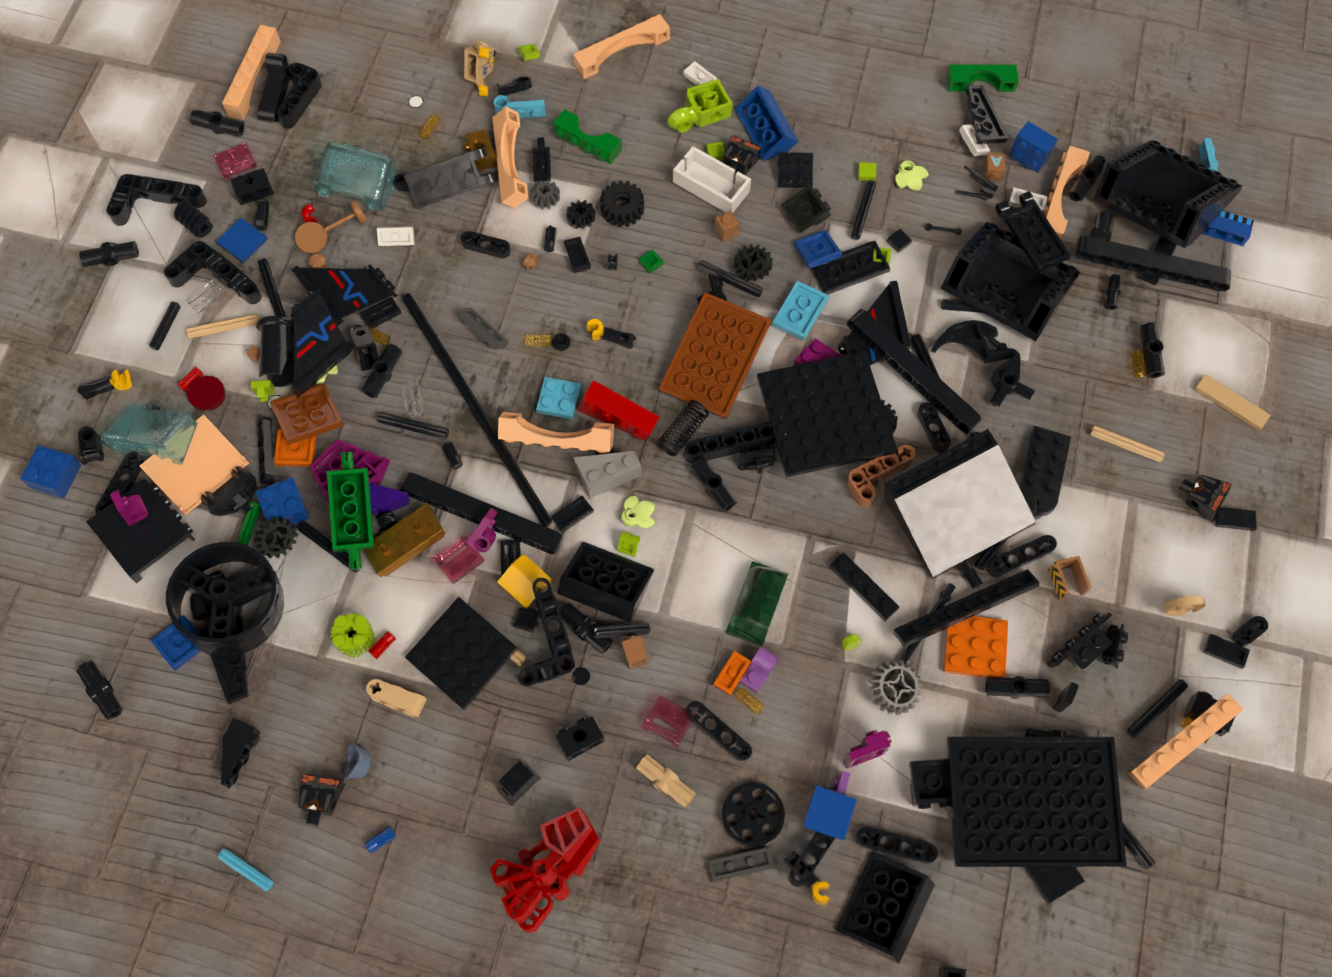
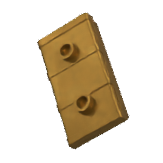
M426 502L416 511L374 539L375 549L364 551L379 577H386L442 539L446 532L430 505Z

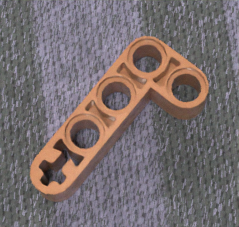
M902 445L897 448L896 454L875 458L850 471L846 485L859 506L869 507L872 505L876 495V490L872 484L911 465L915 456V450L912 446ZM885 462H890L893 466H888ZM869 470H874L877 474H871ZM852 478H857L860 482H854ZM862 494H868L870 498H865Z

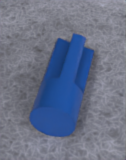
M389 826L364 844L371 854L394 839L396 834L391 826Z

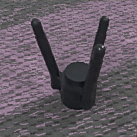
M965 165L964 169L971 173L970 177L983 184L980 191L983 194L959 190L956 193L987 200L988 197L992 199L998 186Z

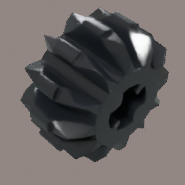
M578 199L577 203L571 202L570 206L566 209V219L569 221L570 226L575 225L576 230L579 227H582L583 230L585 226L591 227V223L595 221L596 211L592 203H587L586 200L580 202Z

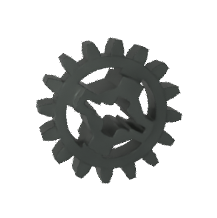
M750 244L749 248L744 245L743 251L738 250L737 255L734 257L736 273H741V278L746 276L747 281L751 278L757 281V277L763 280L764 275L768 276L769 270H772L773 258L770 257L771 253H765V247L759 249L758 244L756 247Z
M273 516L272 521L266 519L265 525H259L261 530L255 531V534L258 535V537L254 538V541L257 543L255 547L263 556L267 555L270 559L273 555L279 558L281 553L287 555L286 550L292 551L291 544L297 543L294 540L298 536L295 532L297 528L290 520H286L282 516L279 520L275 516Z

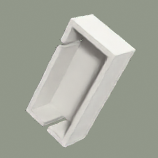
M694 146L684 156V160L682 159L673 170V183L726 213L729 211L733 213L750 192L751 179L737 172L734 184L735 170Z

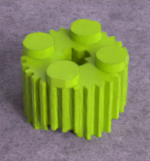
M347 613L346 616L344 614L340 615L335 619L334 627H331L333 631H330L332 634L330 637L333 644L340 653L347 655L349 658L351 656L359 658V655H363V652L366 653V650H370L369 646L372 647V644L375 643L373 641L375 640L373 628L369 621L361 614L358 615L356 613L354 615L351 613L349 615Z

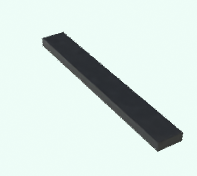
M1026 569L894 629L893 634L903 647H907L1037 588L1040 582Z

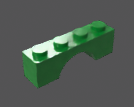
M950 64L946 75L948 92H965L967 86L976 81L988 82L998 92H1015L1019 82L1017 65Z
M566 109L553 122L554 134L557 137L569 141L573 146L580 147L586 153L592 154L610 165L622 151L621 139L608 132L599 136L583 133L580 130L579 116Z

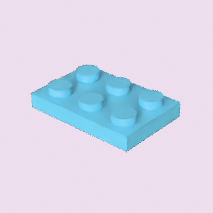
M797 281L773 320L772 326L805 341L829 300V295Z

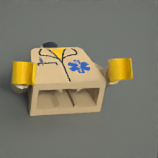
M476 40L474 45L464 49V79L476 83L479 89V96H488V86H485L483 80L493 70V58L496 55V51L493 47L488 46L486 42Z

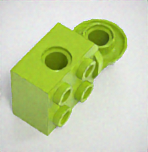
M719 79L688 88L686 107L674 111L669 116L667 124L672 129L682 133L688 131L693 123L703 127L730 118L733 103Z

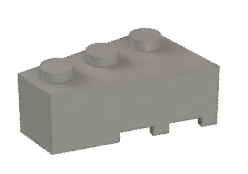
M634 451L573 457L576 471L590 498L642 476V466Z

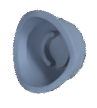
M351 743L348 745L343 780L363 778L370 770L372 763L371 755L365 749L358 747L357 744Z

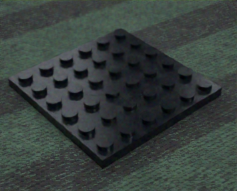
M865 351L757 374L758 384L786 477L897 453L898 450Z

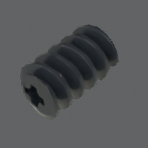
M184 200L176 206L174 210L175 219L196 237L203 238L210 233L213 228L210 219L188 200Z

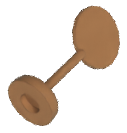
M353 200L350 203L353 213L325 228L316 222L304 223L297 229L295 241L302 251L314 254L320 252L326 246L327 231L355 216L362 224L368 221L356 200Z

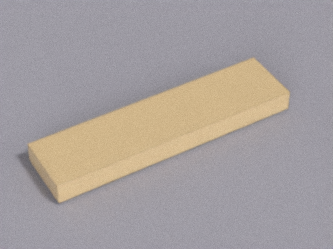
M1206 374L1194 389L1258 431L1262 429L1271 416Z

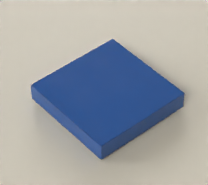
M240 218L216 243L233 257L244 263L268 239L263 233Z
M827 230L794 241L795 248L809 269L842 257V252Z
M182 615L183 627L187 631L201 636L187 617ZM173 623L151 639V642L175 671L200 652V650L194 648L182 637Z
M816 785L803 827L844 841L857 799Z

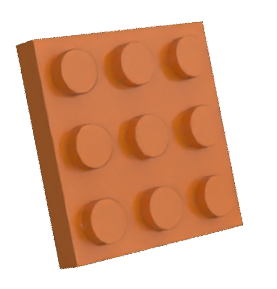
M973 616L946 628L943 672L983 678H1006L1008 621Z

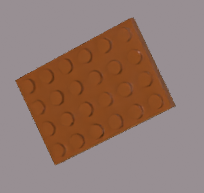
M705 292L662 380L659 391L686 403L690 402V400H696L703 404L709 413L727 420L772 320Z

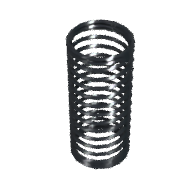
M690 400L678 417L675 418V421L657 440L658 446L668 455L677 456L678 451H681L683 445H686L688 439L693 436V433L709 416L706 407L696 400ZM692 404H695L698 407H700L706 413V415H704L698 408L692 406ZM663 442L666 443L670 448H672V449L674 450V452H672L671 450H669V449L663 444Z

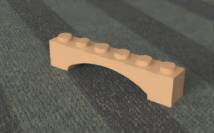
M660 14L651 17L640 24H636L627 30H623L614 36L573 54L574 66L583 79L598 73V67L603 61L621 49L645 43L658 45L669 40L670 27Z
M265 25L259 26L222 102L229 117L244 120L250 108L249 102L254 82L265 62L266 54L276 53L281 42L276 28Z
M505 106L492 117L501 203L516 208L528 199L527 184L518 177L514 159L515 139L520 127L519 113Z
M1069 146L1068 151L1062 154L1060 162H1063V164L1059 165L1056 172L1058 179H1054L1051 189H1054V192H1050L1047 202L1050 204L1045 206L1043 212L1060 239L1063 237L1068 220L1064 219L1061 207L1063 188L1076 175L1081 176L1090 154L1089 151Z
M503 412L498 420V439H503L505 442L520 441L528 445L538 443L545 447L555 445L562 449L572 447L578 448L580 451L596 450L598 453H607L613 447L614 424L595 422L592 428L583 431L555 432L531 424L522 418L521 413Z
M1229 694L1222 696L1176 736L1131 770L1128 775L1142 790L1147 789L1243 709Z

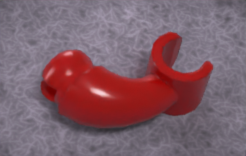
M306 204L302 208V219L305 223H318L315 217H310L311 213L314 212V207L311 204Z

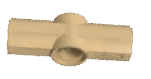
M648 754L643 757L636 767V770L649 779L658 791L670 796L683 808H686L696 795L694 791L679 780V777L667 767H662Z

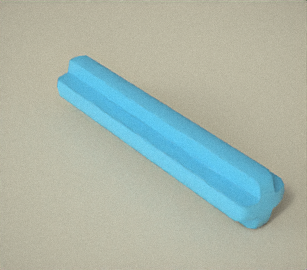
M224 848L218 854L219 860L264 891H269L273 886L274 882L229 850Z

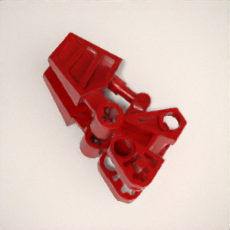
M581 807L539 825L543 838L531 849H521L519 851L518 858L522 865L498 858L490 868L494 883L497 887L502 886L506 893V896L501 898L508 916L514 922H517L526 933L536 932L550 914L554 905L553 900L550 898L551 896L558 901L568 897L570 887L566 881L574 873L581 877L601 841ZM547 849L551 851L545 859L535 861L534 857L540 852ZM505 865L506 872L501 876L496 875L497 868ZM547 899V906L543 909H538L539 901ZM535 910L539 914V916L534 914L532 911ZM526 920H532L533 923L529 925L526 923Z

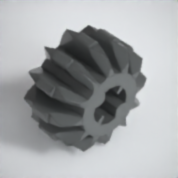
M540 180V184L534 183V187L531 188V201L534 202L536 207L540 206L542 210L544 207L550 210L551 205L556 206L560 200V190L556 187L555 182L550 183L549 180L546 182Z

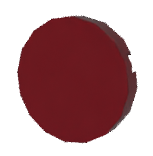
M202 376L194 380L188 387V401L199 411L215 410L225 400L226 389L218 378Z

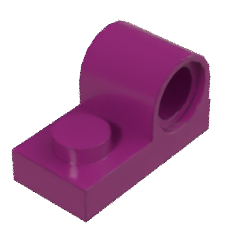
M118 491L110 494L118 512L128 526L148 516V510L140 495L122 497Z
M491 508L466 541L467 545L478 552H487L496 540V533L491 529L496 522L493 519L497 514L494 509Z

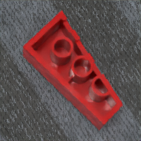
M595 380L592 381L577 409L578 412L603 423L614 424L615 428L644 441L648 439L659 419V416Z

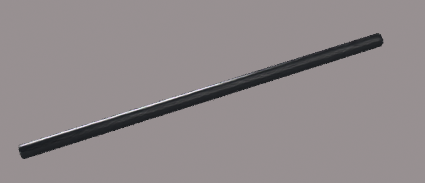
M410 293L403 295L402 299L541 524L545 527L551 525L552 519L503 440L498 439V432Z

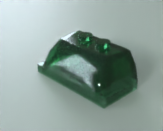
M752 561L725 634L763 647L789 573Z

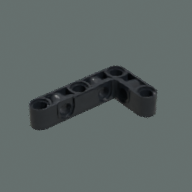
M124 174L117 182L106 211L115 225L123 226L130 218L135 201L140 198L167 204H179L184 200H188L195 208L205 206L207 199L198 185Z
M203 241L193 243L164 270L167 280L175 288L183 286L201 268H207L213 273L214 277L229 289L232 288L247 303L257 304L262 297L257 285Z
M546 578L536 579L533 582L532 589L553 658L520 670L518 681L523 686H531L558 678V676L570 673L575 667L572 648L551 585ZM539 582H544L547 585V590L543 593L536 590V584ZM556 620L559 623V629L557 631H550L548 629L549 621ZM566 658L571 661V668L569 670H563L560 667L562 659ZM525 671H529L533 675V679L529 683H524L521 680V674Z

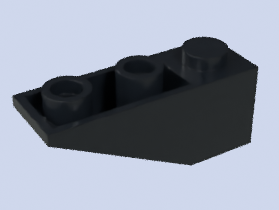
M234 718L223 736L221 785L228 789L237 782L239 771L248 762L249 753L252 747L258 744L261 733L256 728Z

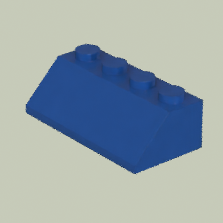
M757 86L735 108L753 143L762 147V160L766 161L777 157L778 152H788L799 142L770 90Z

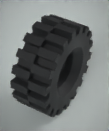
M622 180L619 181V184L612 182L611 187L607 185L606 191L603 190L602 196L600 195L603 218L605 217L608 223L611 221L613 226L618 224V227H622V224L629 227L631 222L633 225L636 224V219L640 220L641 215L644 213V195L641 193L640 187L637 188L634 183L630 185V181H626L625 184ZM618 200H627L629 202L626 206H618L615 203Z

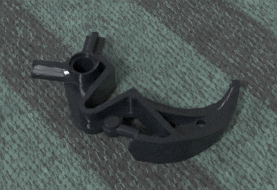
M969 320L957 323L946 329L933 345L931 352L936 353L946 343L963 344L973 350L985 364L1010 359L997 368L991 377L996 392L990 402L995 407L996 405L1000 407L1006 395L1013 392L1028 400L1032 398L1035 390L1019 382L1021 363L1019 352L1013 348H1007L1005 343H1000L994 337H997L998 330L987 322ZM984 337L988 338L989 342L997 347L995 351L988 348Z

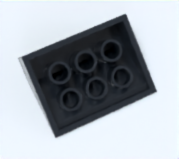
M582 542L560 577L557 594L631 622L655 569Z
M871 852L835 931L871 951L900 964L935 884L928 875Z

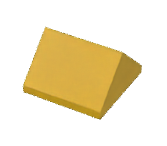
M523 554L511 564L497 583L526 609L535 600L532 589L533 582L538 578H546L549 583L553 580ZM544 582L536 584V590L540 593L547 587Z

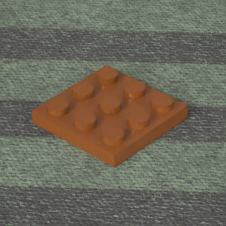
M324 383L309 388L299 398L294 394H290L270 401L272 410L288 445L343 426L340 415Z

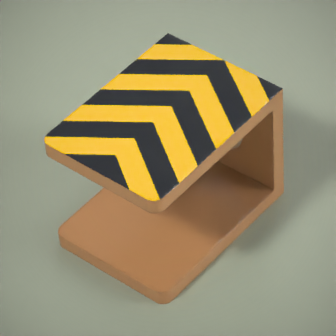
M1080 556L1055 561L1048 569L1060 601L1064 600L1069 594L1062 569L1071 568L1081 596L1085 595L1091 588Z

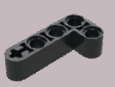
M267 53L265 64L268 76L257 114L258 119L261 121L278 122L277 110L285 99L291 79L288 71L290 65L285 54Z
M298 62L292 63L288 68L292 82L295 85L277 110L279 121L285 129H291L296 125L322 87L318 71Z

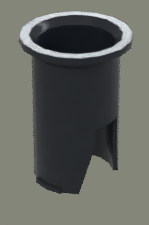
M282 316L260 318L256 322V328L260 331L259 377L267 375L268 380H271L274 387L289 386L292 384L293 319Z

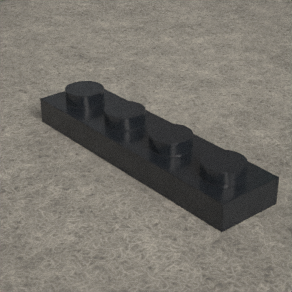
M844 552L830 564L829 567L885 622L899 610L900 606Z

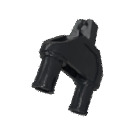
M237 466L235 468L238 472L234 469L231 471V475L237 479L216 497L209 491L204 492L208 497L202 494L201 500L207 505L208 511L216 516L234 514L240 509L247 513L252 509L248 503L252 500L256 490L257 482L255 476Z

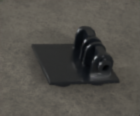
M778 152V188H805L809 184L813 188V153Z

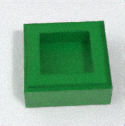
M652 249L639 258V263L650 274L663 265V260Z

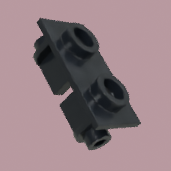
M1121 624V629H1118L1116 625H1110V628L1107 629L1106 636L1112 642V646L1103 651L1101 657L1103 664L1111 665V662L1115 663L1117 669L1119 662H1123L1124 659L1123 644H1126L1128 640V632H1125L1124 624Z

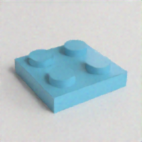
M545 377L536 408L537 413L573 419L581 390V383Z

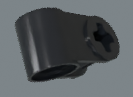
M82 427L78 432L79 458L81 463L87 465L88 462L104 461L101 436L92 427Z

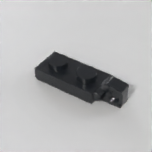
M537 137L538 147L533 148L534 182L540 180L551 181L550 148L545 146L544 137Z

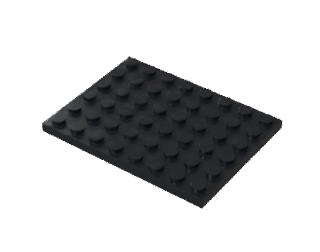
M947 737L955 867H1127L1114 737Z

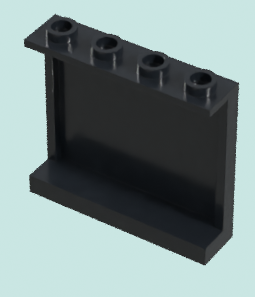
M146 479L122 495V497L140 495L148 510L146 518L128 526L113 502L86 521L136 584L143 579L140 573L187 538L190 537L192 541L195 540L191 535L194 532L187 522L185 524L181 523L180 520L183 517L176 509L172 511L169 508L172 505L165 496L161 498L158 494L161 492L154 482L150 484Z

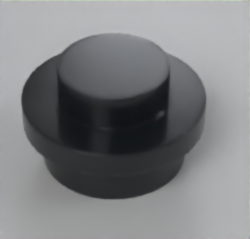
M559 333L553 338L552 344L556 350L565 351L570 347L571 340L566 334Z

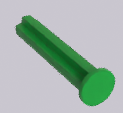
M249 501L248 505L252 509L246 513L237 543L248 545L260 509H262L259 503Z

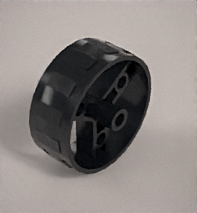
M218 542L193 551L179 563L167 585L166 606L174 626L194 648L218 657L236 656L257 648L276 630L284 610V593L276 572L260 552L241 543ZM228 562H244L259 567L229 583L225 579H214L204 573L207 569ZM246 589L238 595H235L236 592ZM186 591L212 605L208 638L197 636L183 627L181 605ZM272 591L270 602L263 615L248 629L235 635L236 620L242 614V606Z

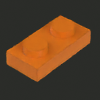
M734 651L713 686L731 696L752 661Z

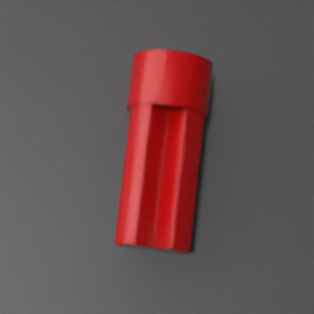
M195 366L176 385L183 392H186L191 383L201 377L203 373Z
M387 631L368 653L377 660L396 638Z

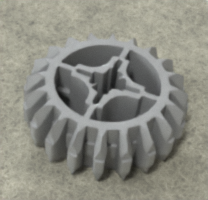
M892 659L889 662H882V665L876 666L877 671H872L871 674L874 678L868 681L873 686L869 687L868 690L873 691L874 694L870 698L877 699L874 705H881V711L887 710L888 714L895 713L896 715H901L902 712L908 713L909 709H914V703H919L920 700L917 696L923 693L918 688L922 687L923 684H918L917 680L921 676L914 675L917 669L910 670L911 664H904L903 660L896 662L895 659ZM890 671H894L890 680L884 681V678L887 675V673ZM891 684H896L895 686H897V688L901 690L895 691L896 688H894V686ZM907 693L905 699L897 704L901 694Z

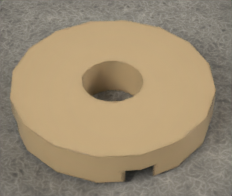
M1201 596L1181 597L1170 600L1163 605L1164 612L1169 616L1185 615L1191 610L1195 613L1206 606L1204 597Z

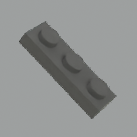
M473 308L460 310L458 316L463 320V323L470 326L477 336L487 342L489 347L493 349L506 348L509 341Z

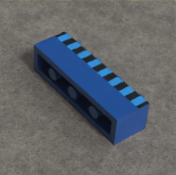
M1222 211L1202 234L1244 246L1250 238L1254 220Z

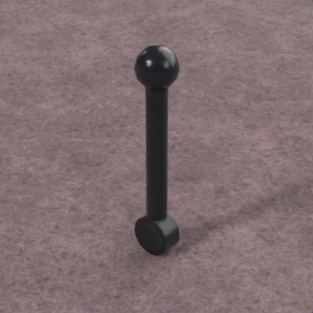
M930 223L925 225L926 231L940 230L954 232L957 235L962 233L961 228L936 227Z

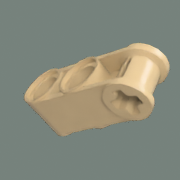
M378 679L371 680L366 687L367 693L373 701L414 718H419L427 701L422 695L409 692L404 688ZM379 688L381 689L380 692H378V691H377L376 693L373 692L374 689H375V690H378Z

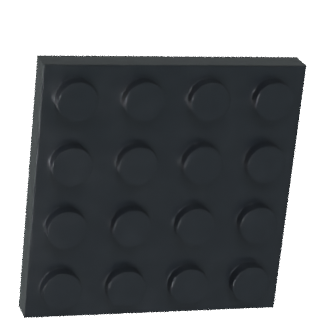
M458 597L405 658L458 706L465 710L517 651L518 647Z

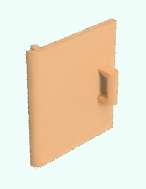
M203 414L143 462L140 467L186 516L202 503V494L208 497L204 492L209 491L213 494L233 477L231 475L232 469L238 472L235 467L240 466L244 468L249 462Z

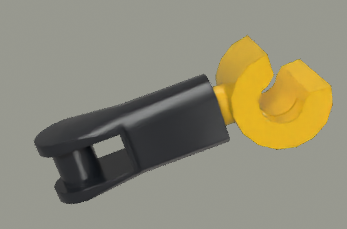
M591 319L587 323V331H593L592 340H599L602 337L603 340L629 349L633 348L632 343L636 340L635 335L608 327L603 329V324L598 319Z
M114 370L111 373L112 379L107 376L82 384L78 387L77 391L84 399H90L114 388L117 390H128L132 387L129 370H124L120 375L117 370Z
M793 851V855L788 859H784V862L790 869H792L800 857L796 851ZM801 868L796 875L801 878L805 869ZM813 872L805 885L808 889L812 887L813 901L816 904L825 905L830 899L825 895L821 896L818 891H826L830 884L818 882L819 878Z

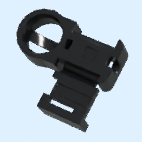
M520 76L517 79H513L511 84L500 86L497 83L496 85L499 95L506 96L530 89L532 82L530 77Z

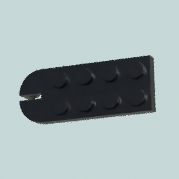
M1034 426L1020 483V490L1031 513H1033L1036 499H1038V509L1034 515L1035 520L1051 514L1058 504L1071 436Z

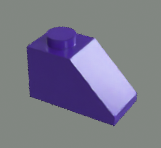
M373 483L370 484L372 515L374 516L393 512L410 503V498L405 492Z

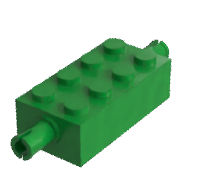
M342 452L340 453L342 470L327 471L332 548L335 553L347 552L349 556V570H355L354 562H356V569L359 570L362 569L360 552L362 550L375 549L369 471L367 468L354 469L353 452H347L348 460L346 453Z

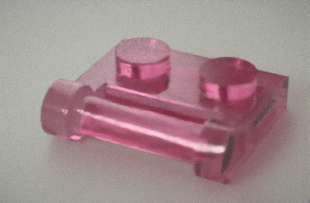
M246 142L213 155L225 180L250 168H257V164Z
M465 535L461 536L458 542L439 556L435 555L432 558L452 584H455L485 562L478 551L466 544L468 538ZM464 546L467 548L448 563H444L446 559Z
M659 695L642 729L654 732L672 742V745L678 748L692 722L686 717L684 708ZM654 718L679 730L677 736L652 723Z

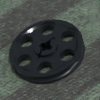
M752 782L737 786L728 794L722 808V823L725 831L730 838L745 847L757 848L771 843L781 832L785 821V809L782 800L773 789L761 783ZM754 790H762L764 798L756 800L753 797ZM734 795H742L744 803L742 805L734 804L732 800ZM769 805H777L779 813L777 815H770L767 809ZM752 810H756V814L759 815V818L755 817L754 820H751L750 815H748L747 813H751ZM731 814L739 818V823L735 826L727 822V817ZM768 824L774 828L773 835L766 836L763 833L762 828L764 825ZM744 830H751L753 832L754 838L751 841H746L742 838Z

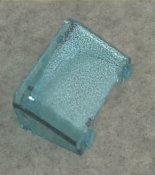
M330 141L325 147L316 183V191L323 197L331 196L333 191L363 198L368 208L383 211L394 187L393 179L397 173L392 159L384 154Z
M133 404L128 406L102 434L100 442L118 454L127 455L129 451L156 455L161 459L168 457L173 460L172 463L182 465L198 423L191 419L192 416L184 412L175 414L145 409L140 405Z

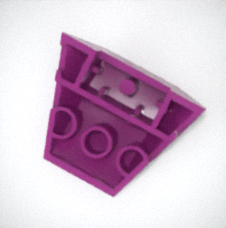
M337 439L310 467L329 504L327 471L342 470L340 453L345 452L348 460L347 452H353L354 469L367 468L370 484L376 485L383 481L390 460Z

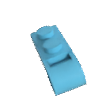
M499 95L494 99L496 114L506 106L518 112L519 119L546 116L544 100L509 102L508 97Z
M1204 138L1198 148L1201 163L1206 165V168L1217 171L1218 160L1215 158V146L1212 144L1211 138Z

